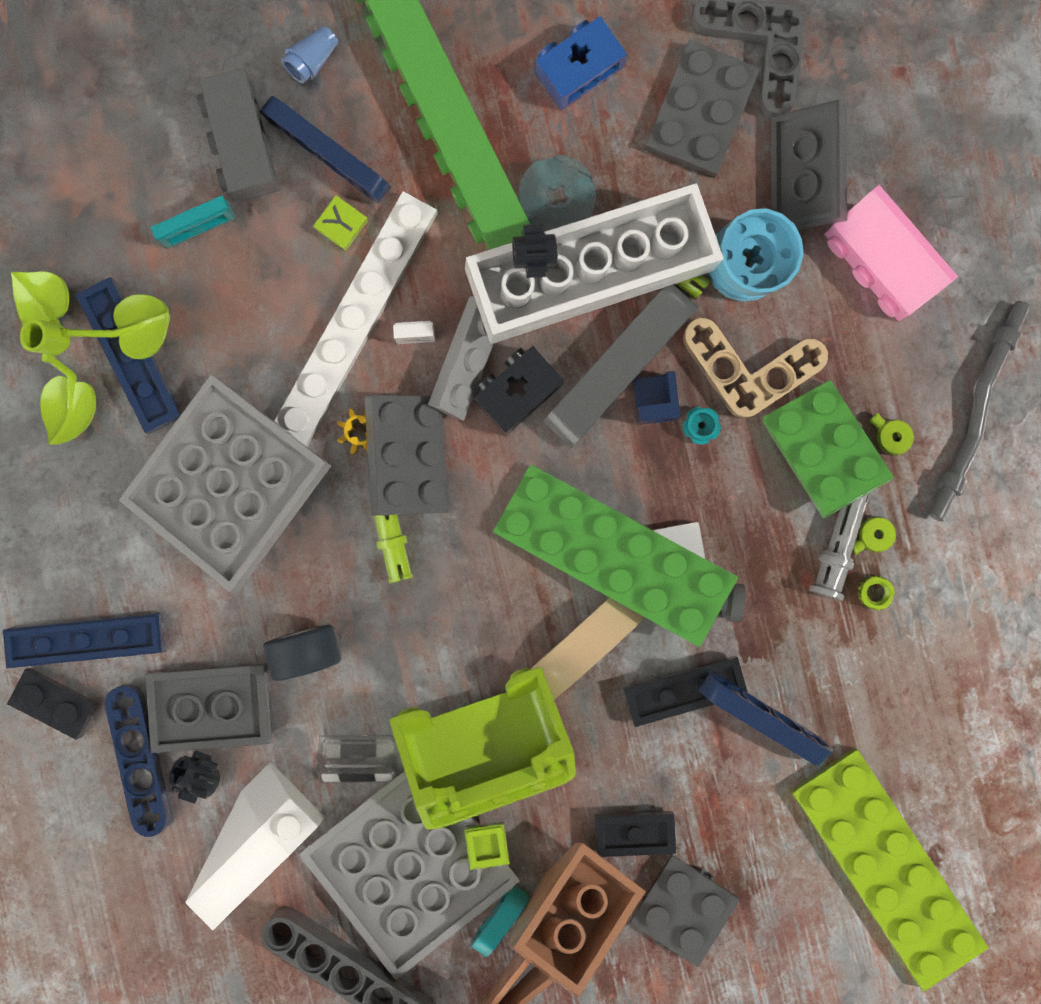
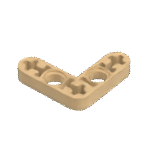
M707 318L693 320L683 334V343L729 412L740 419L756 415L821 371L828 361V351L825 345L816 339H806L751 375L721 330L712 320ZM694 328H698L701 332L707 329L711 334L707 338V342L712 350L717 344L720 345L722 350L714 353L705 361L702 355L707 354L709 351L702 342L695 344L692 341L696 334ZM802 348L807 352L814 350L818 355L814 358L816 366L813 367L811 363H807L796 370L801 375V378L797 379L796 373L790 364L803 357ZM725 358L732 363L734 372L730 378L720 379L714 374L713 363L715 360ZM785 358H789L790 364L785 361ZM773 368L783 370L787 376L786 386L781 390L773 389L767 383V374ZM741 376L744 382L740 383L738 388L744 395L749 393L753 395L754 399L750 402L753 409L749 410L746 406L739 408L736 405V402L740 399L739 394L734 388L727 393L724 387L731 385Z

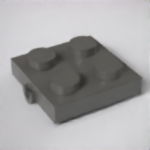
M671 854L632 916L631 924L656 940L655 943L663 945L667 951L671 949L696 967H699L740 899L737 895L713 880L715 877L703 868L697 870L676 855Z

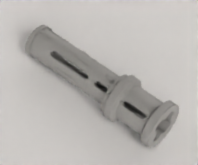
M870 493L839 511L828 550H823L819 555L821 566L815 585H810L809 592L843 602L845 596L842 594V589L848 570H853L854 560L850 557Z

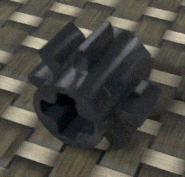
M543 224L523 225L522 236L512 237L514 268L526 269V278L546 277L548 272L547 266H557L558 254L555 234L544 233Z
M197 750L194 751L192 757L186 755L180 757L173 764L169 775V781L173 785L172 791L179 793V799L195 804L198 797L206 799L218 787L220 781V772L216 769L218 764L211 761L210 755Z

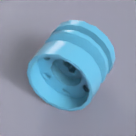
M767 208L749 210L734 218L717 232L716 238L724 259L714 271L707 273L714 288L726 298L739 302L756 301L789 284L799 272L804 256L802 238L795 224L782 213ZM747 252L751 254L750 262L753 263L750 267L745 265L747 258L744 254Z

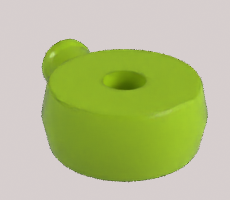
M876 413L869 420L878 429L876 442L884 453L891 456H899L906 453L912 446L914 434L912 428L906 422L898 419L886 421L879 413ZM893 434H896L898 437L896 442L892 439Z
M873 516L866 519L859 528V539L855 541L852 553L858 555L864 549L874 553L888 550L896 539L895 527L888 519L881 516ZM876 530L880 533L878 539L874 536Z

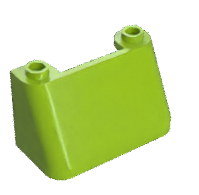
M542 667L517 670L506 683L505 693L431 718L428 711L420 710L418 707H410L399 712L396 717L389 719L416 809L426 829H439L559 787L575 777L574 751Z

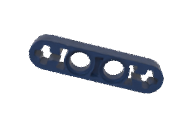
M270 96L259 110L261 115L273 126L374 202L380 203L390 190V185L380 175L278 98Z
M710 672L699 687V691L713 704L818 767H822L834 752L832 747L821 737L714 672Z
M125 684L112 689L107 694L105 710L131 825L139 835L153 837L169 825L171 810L158 753H151L148 709L144 694L137 686ZM122 692H124L126 698H133L134 705L128 707L129 718L132 719L138 716L139 722H132L124 727H121L120 721L128 719L124 707L118 708L116 701L122 698ZM129 730L138 731L142 735L144 744L140 751L133 752L126 748L124 736ZM143 768L151 773L152 784L149 789L141 790L134 785L132 776L136 769ZM153 793L156 794V798L149 801L150 811L153 814L159 813L160 819L154 823V827H152L150 821L144 822L142 816L148 812L146 800L140 804L137 798H145Z

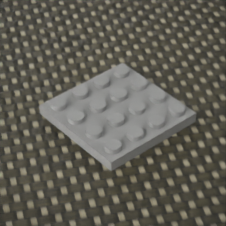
M211 374L120 497L119 501L230 593L238 594L332 465L223 381Z
M405 770L400 772L298 854L395 980L511 890L513 886L521 882V877L510 864L470 870L464 828L479 825L474 817L443 828L426 829L416 809Z

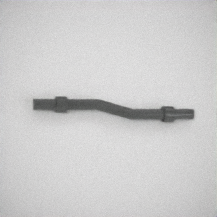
M1015 301L1005 325L999 326L993 338L995 346L976 383L967 436L950 471L944 473L938 485L941 490L929 514L935 520L941 522L945 520L955 496L961 495L967 483L964 477L984 436L992 387L1009 351L1015 350L1021 337L1019 330L1030 309V305L1026 302Z

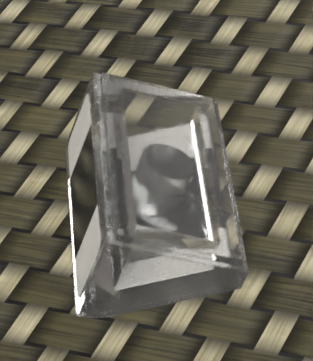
M319 735L316 767L319 782H389L397 776V745L394 735Z

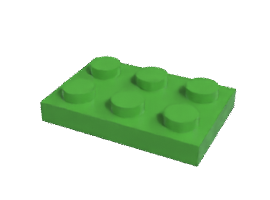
M831 380L778 408L762 419L765 428L823 519L891 482L894 478Z

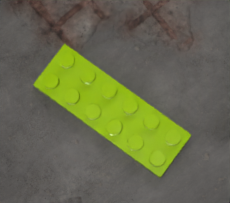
M853 747L790 789V792L923 992L989 949L858 749Z

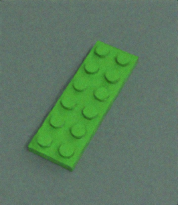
M531 464L493 530V533L699 648L739 578Z

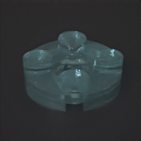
M558 155L543 161L539 160L526 170L519 186V200L530 224H543L544 232L590 218L596 202V190L590 172L581 162L568 156ZM559 186L565 189L564 197L567 198V201L565 203L559 202L557 205L550 203L551 197L547 194V191L549 189L556 191Z

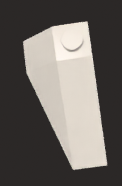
M271 762L240 792L185 902L212 930L247 898L325 818Z

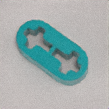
M513 886L511 890L501 897L471 940L470 946L487 958L520 916L530 896L517 886Z

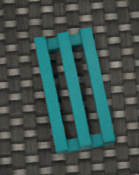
M221 195L150 228L155 239L165 248L169 249L232 221L236 216L231 205Z

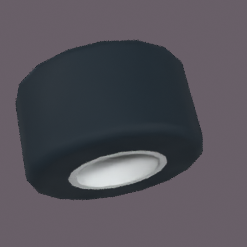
M330 624L269 640L263 645L271 677L275 681L287 680L334 666L342 660L334 628Z

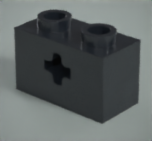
M534 346L530 347L526 352L522 348L518 349L505 361L504 364L508 368L497 378L493 373L490 374L475 388L479 393L474 397L475 403L505 436L511 433L559 390L565 381ZM513 381L519 384L521 381H524L523 391L525 395L520 397L516 393L510 397L508 395L510 391L509 382Z

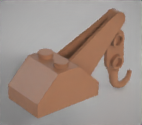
M575 843L542 876L530 894L527 905L517 918L508 944L517 953L480 1004H527L554 981L572 995L580 997L646 891L584 843ZM530 963L534 965V967L509 991V989L513 986V984L524 972V970L528 967V965Z

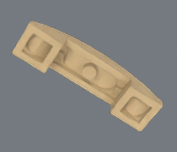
M607 597L598 608L530 668L542 667L555 700L609 653L645 617Z

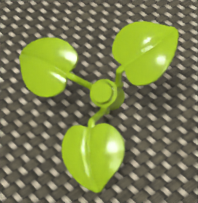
M12 272L14 300L23 325L20 331L22 346L27 351L42 353L41 359L43 362L52 364L67 376L52 378L44 386L40 398V411L47 430L48 444H63L78 437L90 425L96 411V396L93 387L89 383L76 382V374L56 359L55 356L68 349L71 341L70 337L113 338L119 336L120 348L126 356L133 359L149 358L158 352L165 340L170 321L169 308L157 297L145 294L131 295L123 299L115 307L113 317L118 329H67L60 325L58 320L67 312L69 307V291L65 281L60 276L51 272Z

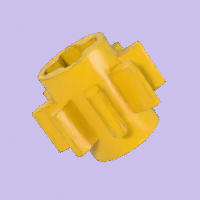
M350 408L348 411L351 418L346 423L337 421V425L344 429L345 434L337 441L340 444L351 442L350 454L352 455L358 453L359 447L365 448L368 452L367 439L362 441L358 437H352V434L357 431L356 424L361 423L366 427V412L364 410L363 416L357 415Z

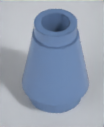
M321 26L318 30L285 50L286 55L282 58V64L287 72L298 82L305 83L308 79L313 80L334 48L339 44L338 39L329 28Z

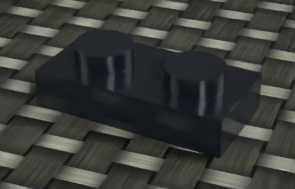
M32 668L24 670L7 702V705L75 740L82 737L99 704Z
M673 811L595 815L596 853L600 857L676 854L675 817Z

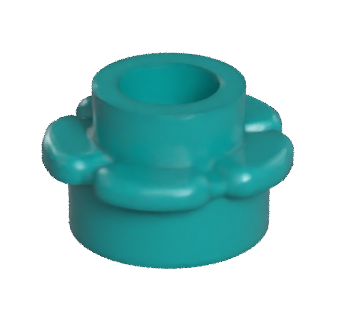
M694 407L688 411L687 419L683 421L682 427L684 434L687 437H691L693 443L704 445L710 439L714 440L718 437L721 425L719 424V416L716 411L711 408L702 409L701 407ZM699 422L705 423L704 429L698 427Z

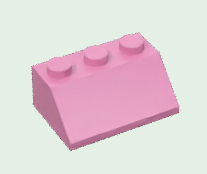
M880 185L847 212V221L835 223L824 234L828 238L827 244L830 250L838 258H845L854 269L852 271L853 276L858 283L865 288L870 287L879 298L878 305L882 311L891 318L895 317L898 321L911 315L958 278L956 273Z

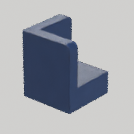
M668 371L661 376L634 379L633 388L638 425L672 422L680 418L675 371Z

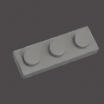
M470 296L428 403L429 406L453 419L462 421L465 420L476 391L475 388L478 386L493 344H490L473 296Z

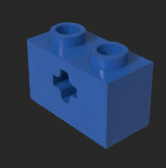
M601 16L592 22L588 20L582 21L571 30L570 37L560 44H557V42L548 44L538 54L535 74L561 111L622 70L625 66L627 53ZM573 57H575L578 60L571 63ZM585 58V64L582 65L580 61Z

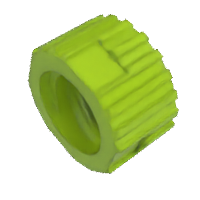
M879 575L867 576V578L860 582L857 592L858 598L865 607L880 611L892 604L895 588L888 579L882 578ZM874 584H880L884 589L883 597L877 602L871 601L867 595L869 586Z

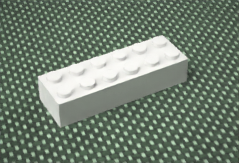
M695 183L544 232L546 234H555L558 254L557 266H547L548 272L546 277L526 278V269H515L512 243L466 257L465 272L490 344L712 272L724 258L698 185Z

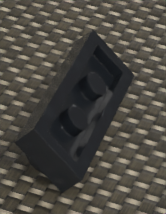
M733 656L623 687L633 725L638 727L715 705L699 691V687L710 672L722 676L748 692L738 657Z

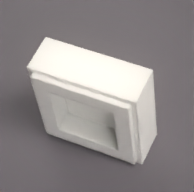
M431 321L401 322L393 325L394 339L397 344L436 342L435 327Z

